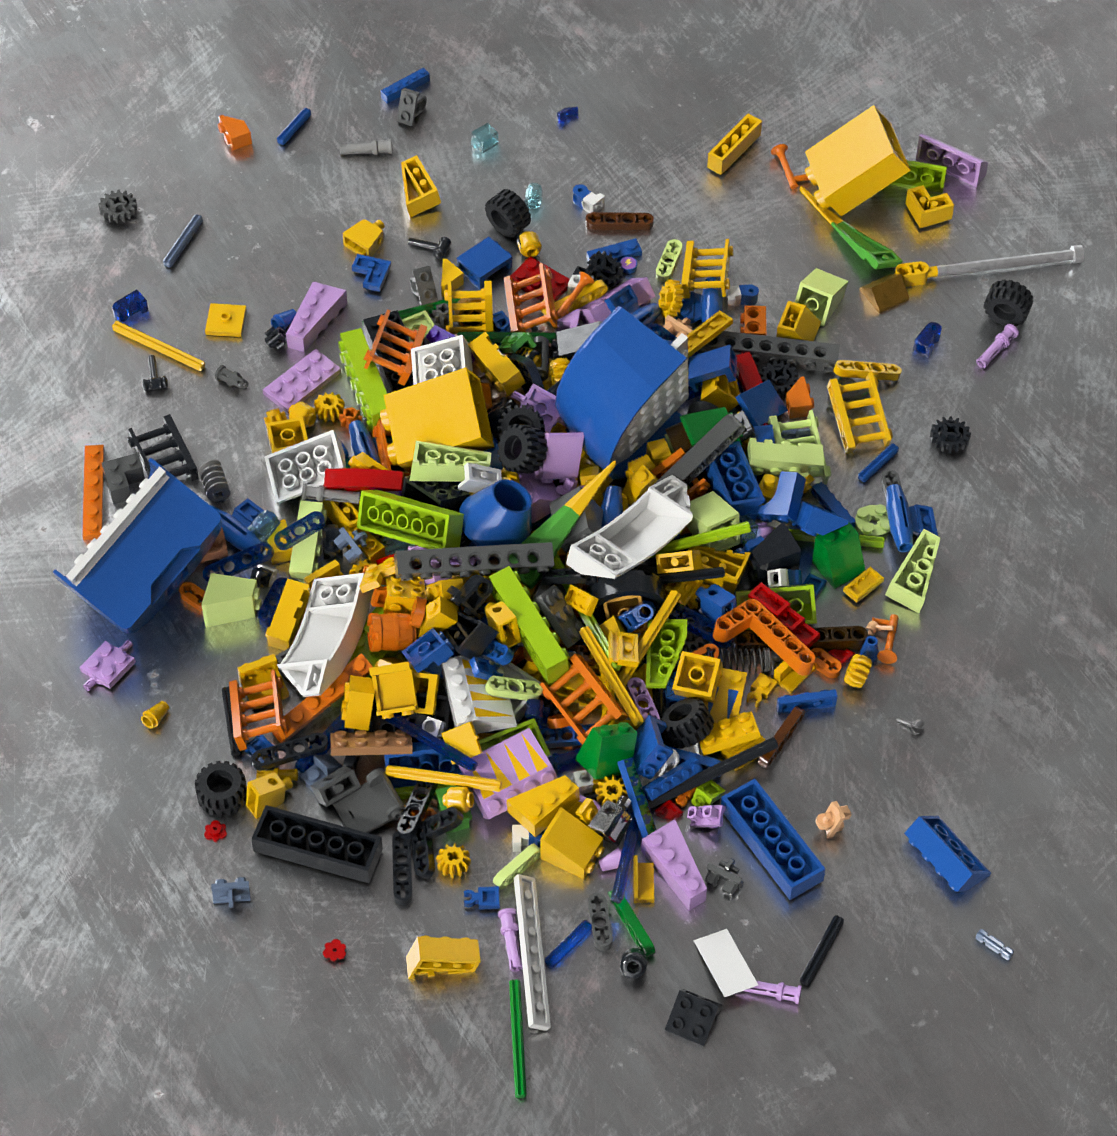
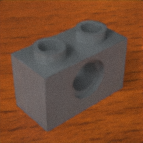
M346 766L310 785L318 803L326 807L361 787L353 769Z

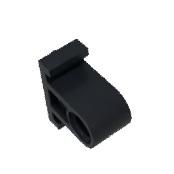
M507 395L487 410L491 432L497 430L498 421L502 419V413L507 414L508 408L513 410L514 406L517 405Z
M476 574L471 576L460 590L451 585L447 592L452 596L450 600L457 606L462 605L465 608L463 612L467 616H474L481 620L485 614L479 608L493 592V584L483 576Z

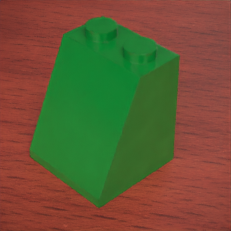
M726 407L680 416L692 447L723 417L730 414ZM741 434L735 441H739L740 444L743 445L740 440V438L743 437V435Z
M850 522L825 535L819 534L815 537L812 564L833 589L855 579L866 570L859 534Z
M628 722L593 727L578 752L576 760L595 780L603 779L605 776L608 778L612 777V775L621 776L617 763L618 761L633 757L637 731Z

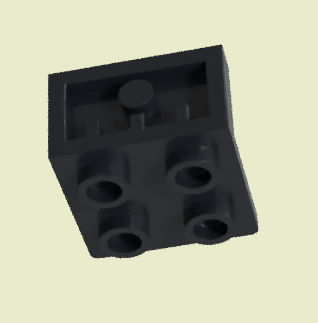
M679 990L665 1030L703 1046L706 1043L715 1016L720 1013L723 1005L688 990Z

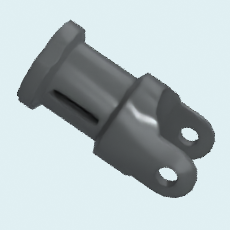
M220 365L215 372L216 380H222L232 388L240 387L246 389L249 385L248 381L243 379L240 373L232 372L226 369L224 365Z

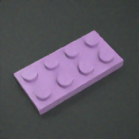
M315 349L263 389V394L289 414L288 411L291 405L299 401H306L341 373V368Z

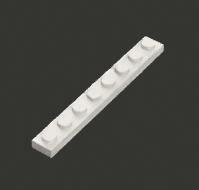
M517 874L514 877L528 1026L547 1031L551 1028L536 880L533 877Z

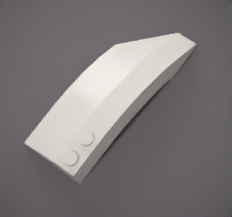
M671 475L650 486L647 492L610 523L572 544L566 564L580 574L613 579L640 565L665 547L692 521L693 514L690 511L691 504L687 495V484Z
M364 573L313 580L301 626L287 655L281 664H277L303 697L322 695L343 672L356 649L367 619L374 591L372 589L362 593L359 588Z

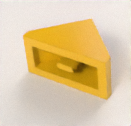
M444 258L441 280L442 297H444V290H448V282H451L452 291L464 285V273L448 259Z

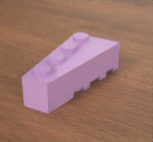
M312 282L286 333L287 347L305 352L318 338V334L328 327V323L332 318L335 319L341 308L346 307V290Z
M675 819L642 839L641 852L650 863H654L656 871L689 911L706 901L707 888Z

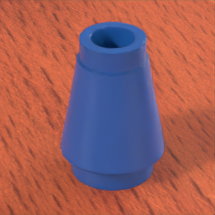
M294 309L275 314L271 319V325L275 329L281 327L285 330L292 323L297 312Z
M868 636L860 650V655L866 656L873 662L877 659V654L879 653L876 637Z

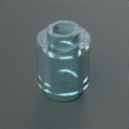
M530 183L526 188L524 202L530 209H536L541 206L543 189L540 184Z

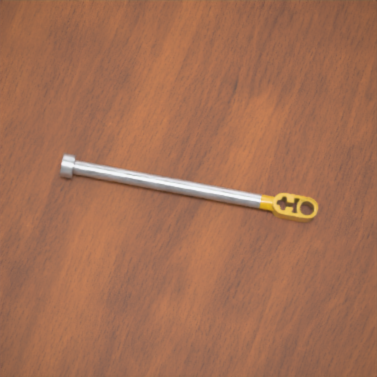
M1082 245L1071 246L1070 250L929 267L927 263L922 261L902 263L897 265L895 274L902 275L905 287L924 285L930 277L1072 260L1073 263H1081L1084 261V250Z

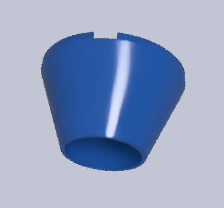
M499 480L467 497L460 506L459 513L464 514L462 530L476 546L521 544L531 535L532 499L526 488L515 481Z

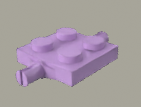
M532 384L525 396L516 390L513 392L511 397L521 402L520 408H522V405H526L527 409L531 406L534 408V412L538 411L540 413V417L544 420L545 433H550L552 427L557 422L566 427L555 407L556 396L535 384Z
M126 640L121 647H115L105 641L80 666L81 672L90 678L83 685V688L90 691L95 684H101L111 689L136 663L135 658L126 653L133 646L132 642Z

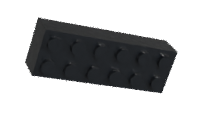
M265 805L251 838L254 852L370 883L383 850L381 836Z

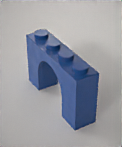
M781 471L774 497L765 505L756 507L744 516L739 517V519L743 518L752 522L759 519L768 523L775 520L780 523L785 522V524H788L789 521L796 522L806 478L798 472Z

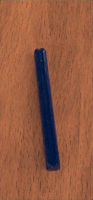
M394 713L393 718L384 719L470 772L476 770L478 763L399 714Z
M631 812L630 815L631 821L628 824L611 895V900L617 904L621 903L624 898L639 834V827L634 812Z

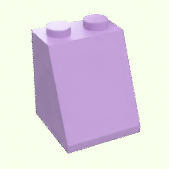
M583 432L544 433L548 450L545 454L546 460H543L544 464L539 466L538 471H535V479H542V483H553V479H559V482H564L568 477L577 478L584 440Z

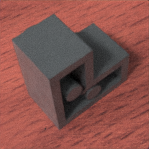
M138 453L101 462L113 504L126 501L131 495L129 485L145 479Z

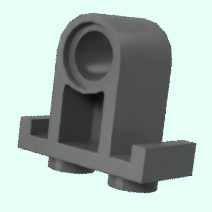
M403 88L401 90L397 122L413 126L415 124L414 117L425 109L427 97L419 92Z
M425 266L412 270L414 277H410V284L413 293L419 296L420 305L437 302L438 297L431 267Z

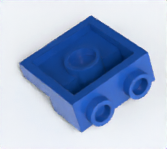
M431 628L404 649L402 653L411 662L417 673L428 668L433 661L438 666L447 662L454 654L452 652L454 647L441 631L437 633L434 628Z

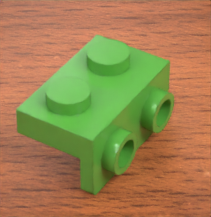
M512 333L501 341L502 345L499 347V350L502 353H515L520 347L535 348L537 345L534 342L533 336L529 333Z

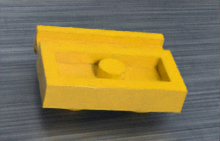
M610 630L608 635V664L616 662L617 665L637 668L639 662L638 634L626 632L613 633V630Z

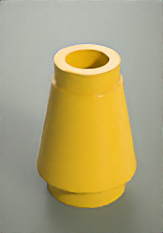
M160 701L144 711L141 717L142 723L150 729L157 727L169 710V705L165 701Z

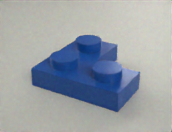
M357 254L352 265V271L366 274L363 288L380 292L391 268V261Z

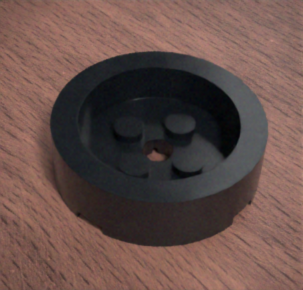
M629 570L615 579L599 577L598 582L590 584L586 591L599 599L593 612L597 623L607 621L603 604L611 599L622 596H642L644 601H652L656 606V612L651 619H654L666 600L663 580L655 574H651V576L645 575L644 571ZM646 607L647 615L651 614L650 609Z

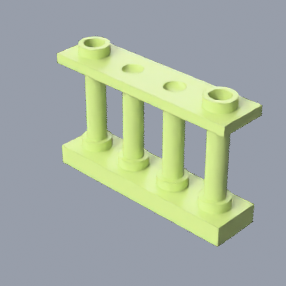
M809 410L807 420L787 423L778 422L777 415L769 416L767 425L773 426L775 444H780L783 441H789L795 446L798 443L821 444L817 429L819 422L817 416L814 417L813 410ZM809 427L811 436L787 440L781 436L784 430ZM824 457L822 473L812 476H821L823 483L827 484L829 477H831L830 466L826 465ZM800 473L804 478L809 475L808 473Z

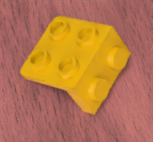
M396 574L385 577L387 596L383 608L384 614L396 612L409 613L411 616L415 598L418 596L427 599L425 583L421 577H413V580L402 581L401 578H396Z
M275 655L263 656L259 660L237 667L242 687L246 688L272 681L271 670H275L277 677H280ZM284 681V688H281L282 700L289 697V691ZM273 689L247 695V698L251 701L273 695ZM267 705L255 707V708H253V709L256 710V709L265 707V706H267Z

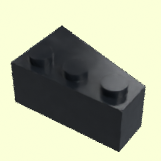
M458 612V622L443 631L455 650L469 660L473 657H480L499 633L484 622L466 616L461 612Z

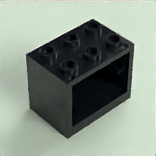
M409 475L404 477L401 496L459 512L460 506L470 496V493L459 490L458 485L453 482L410 481Z

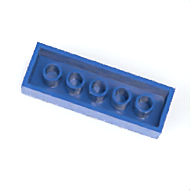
M756 779L721 797V805L726 807L723 814L789 900L824 881L825 867Z

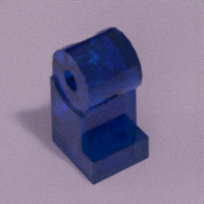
M137 289L116 301L112 306L114 318L119 322L128 320L130 316L139 311L142 314L149 311L147 300Z
M936 322L928 323L914 340L913 351L929 358L934 344L940 340L941 325Z
M527 699L526 721L534 718L538 726H548L549 707H544V701Z

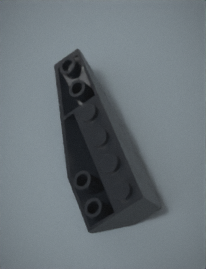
M398 310L390 312L388 320L404 326ZM380 315L363 319L364 334L370 349L379 329L377 322ZM386 326L384 327L383 331L409 342L408 336ZM380 338L379 343L401 353H409L405 348ZM376 349L375 355L397 365H404L401 360ZM377 364L390 393L413 385L412 372L405 386L398 383L400 376L397 375V372Z

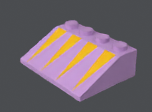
M530 728L482 751V754L458 763L463 775L497 779L502 782L500 792L469 788L474 794V799L484 819H491L506 811L507 799L558 778Z

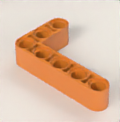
M749 599L717 619L713 632V638L721 643L727 642L750 628L796 673L802 676H807L811 673L815 662L814 653L759 601Z

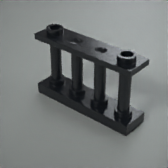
M170 414L163 416L164 424L158 429L138 436L135 435L132 428L128 429L130 437H127L128 443L138 453L148 478L151 469L146 456L172 447V449H176L175 454L156 460V462L164 466L176 461H182V467L170 471V473L175 477L184 474L189 475L191 481L199 479L197 467ZM163 434L169 435L168 441L143 450L139 444Z

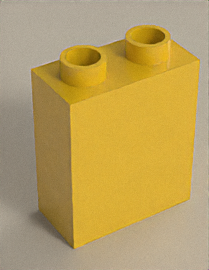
M874 105L805 151L810 166L805 168V173L812 184L819 187L814 192L815 199L824 210L832 207L840 216H843L911 171L892 123Z
M463 368L384 395L386 409L380 411V418L385 430L391 431L393 443L388 444L387 452L394 466L399 465L411 473L416 441L478 451L494 448L481 381L468 368Z

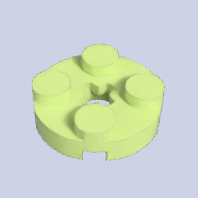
M868 505L858 509L855 517V529L860 535L884 538L888 535L890 527L884 505ZM871 520H875V521H877V524L874 525V524H873L872 522H870V521H871Z

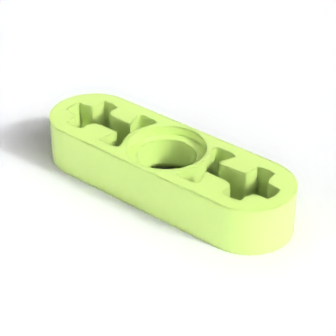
M672 239L667 242L656 268V279L659 282L664 283L671 279L682 254L681 241ZM665 259H672L673 262H672V263H666L664 260H665Z
M491 676L485 684V690L488 694L511 699L536 701L543 692V688L539 683L531 680ZM509 686H516L518 688V692L512 691Z
M535 843L529 845L496 874L493 883L497 887L499 886L500 890L505 889L514 881V877L517 874H522L540 858V848Z

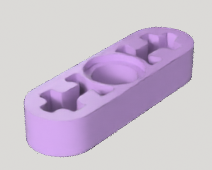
M637 677L631 678L626 686V690L644 720L648 717L647 713L660 720V716L644 681ZM645 701L648 707L642 708L638 705V702Z

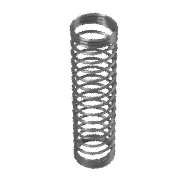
M752 647L750 656L747 648L744 649V654L742 649L739 648L737 655L735 648H733L731 657L728 648L725 650V656L723 649H719L717 659H720V653H722L723 668H726V655L728 651L729 668L732 670L734 651L736 670L738 671L740 652L742 672H744L745 654L747 651L750 673L753 650L755 672H757L758 651L760 653L761 672L763 673V669L764 672H770L771 669L769 647H764L763 653L758 648L756 655ZM707 649L706 656H708V651L709 656H711V651ZM680 656L678 658V661L675 665L673 672L677 671Z

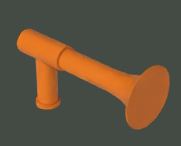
M786 144L776 145L772 148L771 154L778 156L790 188H797V182L809 181L806 174L794 176L785 156L788 146Z
M579 272L580 281L557 311L560 318L570 313L569 308L582 289L588 284L595 283L593 278L585 272Z
M895 614L890 616V620L872 617V621L877 622L879 625L894 626L893 631L888 630L885 649L877 654L878 660L885 664H892L897 661V655L893 652V643L899 617Z

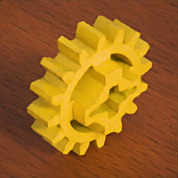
M669 279L668 282H665V286H662L658 305L662 310L661 314L664 318L668 315L673 318L677 317V312H680L682 308L684 289H681L683 285L680 284V281Z

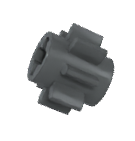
M448 304L436 305V310H433L435 323H439L442 326L449 324Z

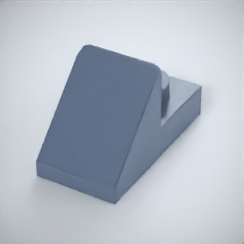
M330 754L315 755V764L299 776L300 781L313 792L310 785L343 766Z

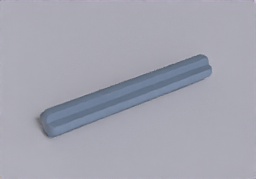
M195 214L164 258L163 265L165 267L171 268L203 222L201 215Z

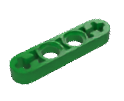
M619 888L609 891V899L638 949L642 950L647 958L656 953L655 947Z

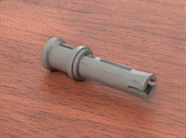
M375 139L368 143L340 144V155L373 153L375 155H378V153L392 154V140L377 141Z
M303 484L301 501L309 499L317 500V502L328 500L359 504L360 492L325 489L322 485L313 487Z

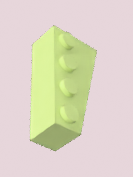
M756 438L749 439L746 458L755 475H762L763 473L780 475L781 471L817 475L823 471L824 452L823 445L798 443L795 446L789 441L774 444L772 440L765 439L764 443L757 442Z
M416 441L410 481L462 482L465 480L464 465L469 462L490 467L491 452Z
M300 500L289 567L291 578L304 579L319 569V563L317 562L322 551V528H325L327 510L324 509V505L321 502Z
M923 529L892 579L885 594L886 596L920 613L925 601L940 537Z

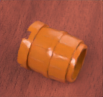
M396 612L385 614L369 613L367 626H369V632H367L369 650L371 652L404 650L415 642L416 627L409 625L410 614Z

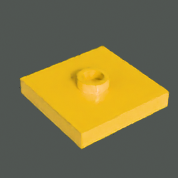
M210 303L205 334L241 337L247 310L246 305Z

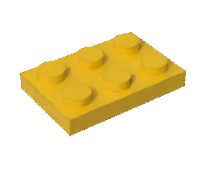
M750 711L740 713L735 717L724 718L714 723L710 734L699 743L703 756L761 738L753 713Z

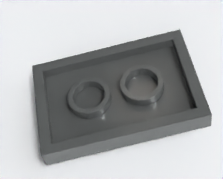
M555 585L534 599L567 649L582 638L579 631L585 626L577 619L573 608L566 603L562 592Z

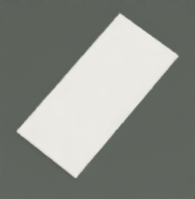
M727 929L693 940L724 997L758 986L757 981Z

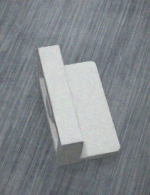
M468 462L464 465L465 480L458 485V489L476 493L502 480L501 470Z

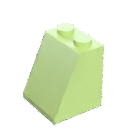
M816 268L800 282L795 303L806 305L821 321L820 326L824 327L843 299L848 281Z
M714 491L690 501V511L693 514V518L687 525V528L692 535L740 523L739 512ZM740 535L699 546L715 548L716 551H725L740 544Z
M211 573L201 604L205 626L212 627L255 618L257 610L260 611L262 599H259L260 588L257 587V580Z

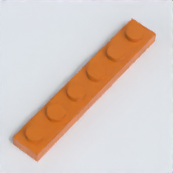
M104 445L85 446L83 540H93L94 538L97 540L102 534L100 531L103 528L104 473L101 462H104Z
M362 653L346 665L340 676L322 695L305 698L284 716L288 725V730L285 731L286 739L282 740L279 731H274L272 734L280 743L287 742L344 695L345 682H349L350 675L366 677L370 674L369 668L373 666Z

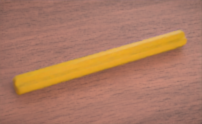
M115 321L112 325L113 331L198 371H202L205 368L204 361L124 323Z
M671 590L638 643V666L681 598V594L678 591ZM623 667L619 678L625 687L637 668Z
M582 627L579 634L635 727L642 725L644 718L612 664H608V658L590 627Z
M388 765L385 771L388 777L496 792H500L502 789V782L497 779Z

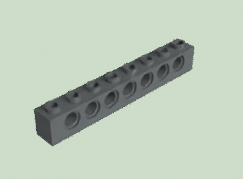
M723 331L692 356L731 345L735 355L750 352L755 364L770 363L773 365L774 361L777 364L783 361L784 365L790 363V368L834 372L833 369L839 357L840 344Z
M552 542L403 550L395 552L394 562L396 578H401L402 581L413 580V577H421L422 580L432 579L433 576H440V578H451L452 575L470 577L472 574L478 573L481 576H489L491 573L498 572L510 566L512 571H518V574L530 573V570L546 573L554 566ZM528 555H534L537 558V562H530ZM509 556L516 557L518 563L512 564L509 561ZM495 557L498 560V565L491 564L489 558ZM476 558L479 561V566H473L470 563V559ZM450 560H458L460 566L453 567ZM431 561H438L440 568H433ZM411 562H418L421 568L418 570L412 568Z

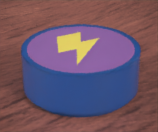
M627 256L620 260L622 264L620 268L624 270L623 273L631 274L637 270V260L635 258Z

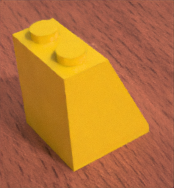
M561 807L540 838V859L583 880L588 873H592L595 867L594 862L597 857L601 858L605 847H603V837Z

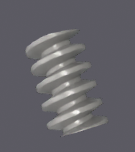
M210 459L202 463L199 467V474L207 498L216 502L227 499L231 493L221 462L217 459Z

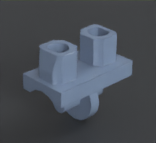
M344 527L339 529L341 534L337 536L334 543L340 550L347 545L352 547L344 553L347 560L351 564L358 559L364 561L367 557L358 545H361L363 548L366 547L367 543L365 540L368 535L365 532L359 533L357 530H354L352 532L354 538L352 539Z
M239 877L235 879V882L227 883L225 879H216L215 884H211L213 904L229 903V908H234V902L251 901L249 881H246L245 877Z

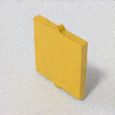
M472 721L441 733L446 745L445 750L448 751L452 765L483 753L478 740L479 736L475 732Z

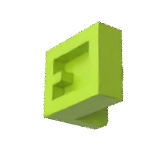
M710 780L696 788L691 803L694 806L712 805V803L724 796L726 790Z

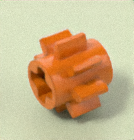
M353 407L343 409V414H339L341 427H346L347 429H349L351 422L355 420L362 421L360 410H356Z

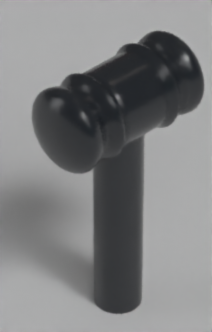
M441 237L437 244L409 238L408 244L434 250L433 256L436 259L442 260L450 248L451 240L448 237Z
M149 355L148 362L151 379H143L144 391L166 389L168 387V380L166 376L158 377L155 356Z

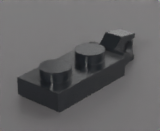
M572 568L549 569V572L542 574V585L556 586L558 584L576 585L578 583L590 585L597 583V576L580 574Z

